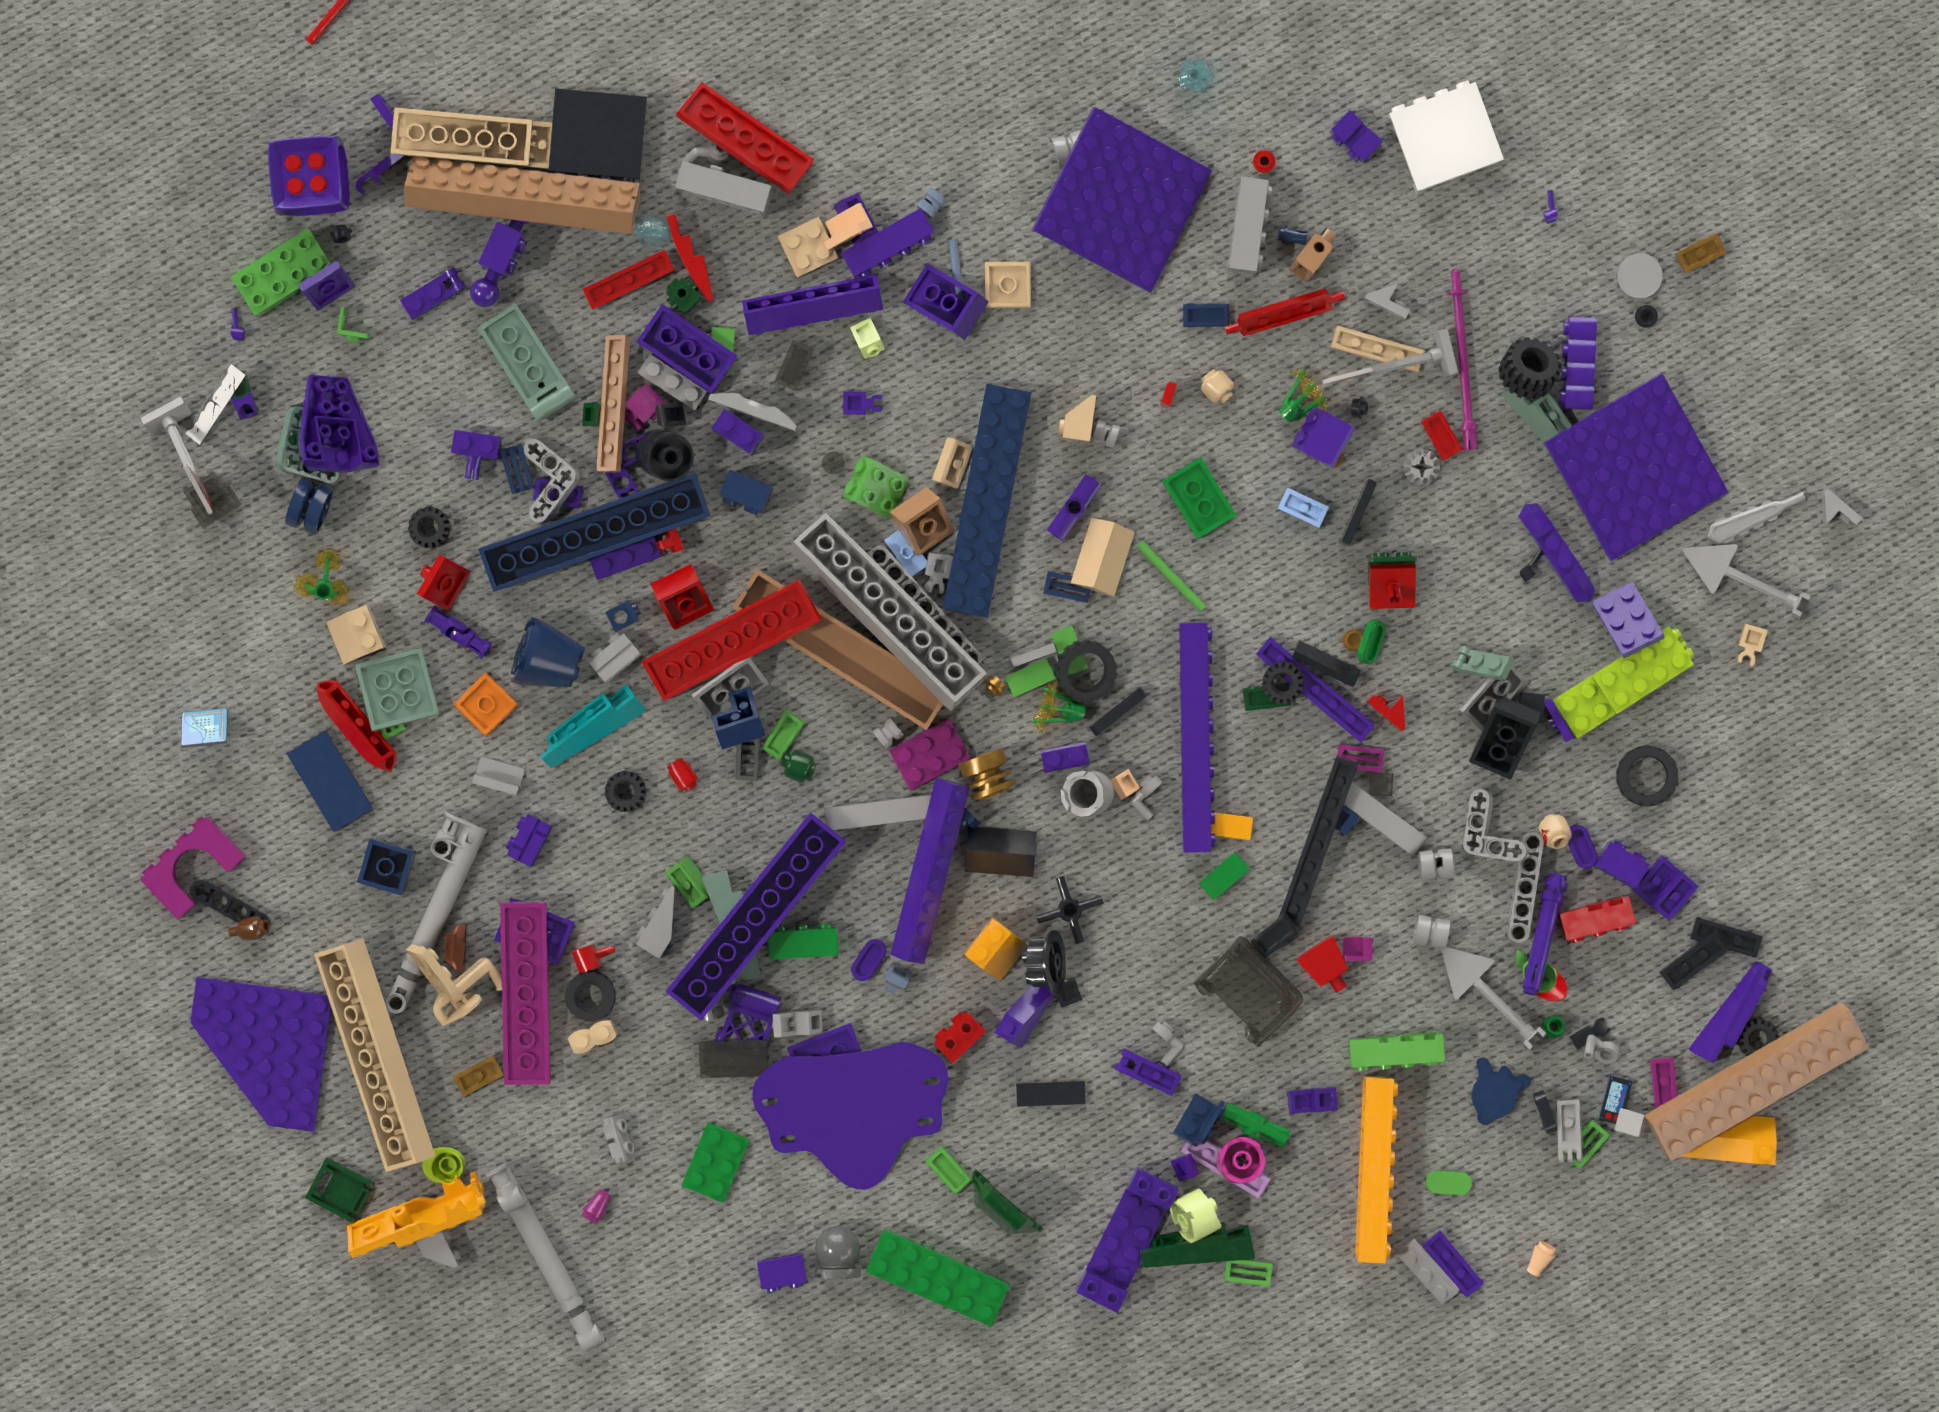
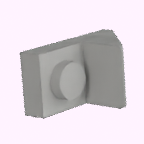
M1397 284L1368 293L1363 299L1402 320L1406 319L1410 311L1406 309L1407 305L1396 299L1393 302L1390 301Z
M1828 488L1821 492L1824 525L1828 524L1836 513L1840 514L1838 519L1847 526L1850 524L1855 526L1861 521L1862 517Z

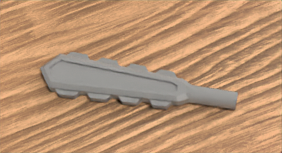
M1801 492L1782 501L1772 502L1767 500L1762 502L1760 507L1754 505L1748 507L1746 512L1737 511L1732 513L1730 518H1718L1710 525L1707 538L1719 544L1722 542L1726 544L1734 540L1736 535L1743 536L1749 533L1752 527L1757 529L1763 526L1766 520L1771 522L1777 519L1778 514L1784 509L1805 501V495Z

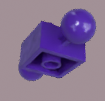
M511 219L508 226L497 221L478 262L481 267L488 269L484 278L476 280L470 289L471 299L476 305L489 307L498 300L499 287L497 281L500 275L505 278L508 277V274L513 275L518 264L515 259L518 253L523 254L527 245L526 236L521 233L524 224L530 223L529 221Z

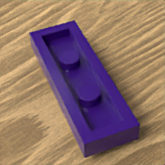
M652 536L589 558L595 577L599 580L662 556L657 547L655 537Z
M1440 1230L1422 1244L1466 1298L1484 1284Z

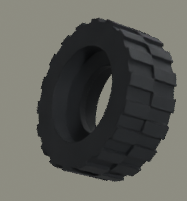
M598 971L580 973L569 982L565 990L566 1006L569 1008L570 1013L579 1020L581 1019L586 1022L600 1020L610 1013L616 1002L614 984L606 975ZM587 985L598 987L602 993L601 1002L592 1008L584 1006L579 999L581 989Z

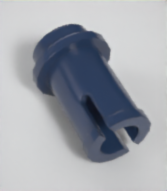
M1286 225L1285 227H1280L1278 233L1279 241H1282L1283 244L1290 242L1305 246L1307 231L1290 229Z

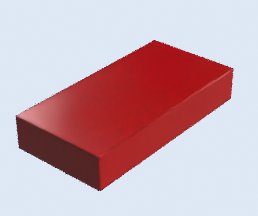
M1169 381L1166 384L1160 403L1162 407H1170L1176 383Z
M1441 410L1421 421L1442 461L1463 450Z

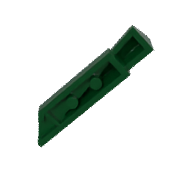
M1221 1222L1220 1229L1193 1243L1185 1240L1178 1231L1155 1237L1152 1240L1153 1246L1140 1251L1145 1268L1250 1260L1255 1258L1249 1226L1244 1225L1226 1231L1224 1222Z

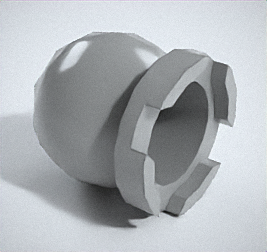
M1095 770L1078 771L1067 776V780L1060 793L1061 801L1068 811L1082 817L1099 815L1110 807L1114 798V786L1110 779L1102 772Z

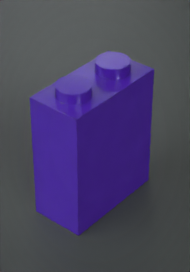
M726 409L722 411L712 426L715 432L751 456L764 439L763 434Z

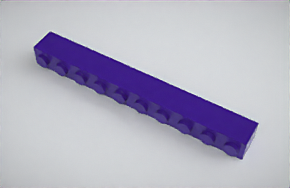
M1179 623L1183 852H1211V847H1215V833H1211V824H1215V810H1210V801H1215L1214 788H1210V779L1214 778V765H1210V756H1214V742H1209V733H1213L1214 729L1213 719H1209V710H1213V696H1209L1208 688L1213 687V674L1208 673V664H1212V650H1208V641H1212V627L1208 628L1207 623Z

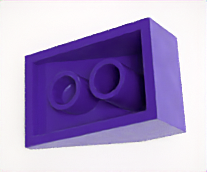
M926 264L903 303L965 340L989 301L978 292ZM955 287L962 290L963 302L956 297Z

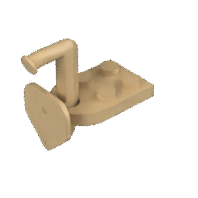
M412 944L406 949L416 965L439 993L433 1006V1013L442 1026L464 1017L482 1001L481 996L469 992L463 995L462 993L484 974L487 973L497 987L496 991H502V975L488 958L479 959L452 982L450 979L452 977L451 973L445 966L441 967L437 961L439 957L431 948L427 949L424 946ZM448 1003L452 1004L447 1008L446 1012L443 1011L442 1008Z

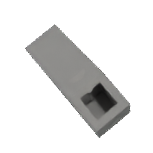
M674 885L670 889L665 887L659 897L662 900L658 908L653 907L647 917L650 920L646 928L642 926L635 937L638 939L636 945L659 959L673 938L676 890Z

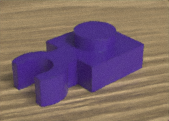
M843 391V415H866V408H870L874 412H881L882 408L874 407L873 402L876 399H882V396L873 395L871 398H866V392Z

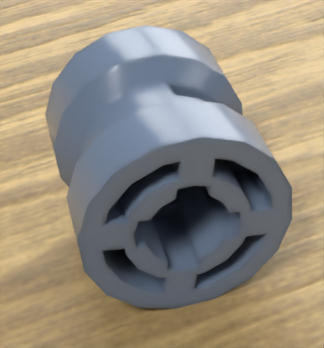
M930 187L926 192V197L920 199L916 206L934 219L938 214L939 208L944 207L948 201Z

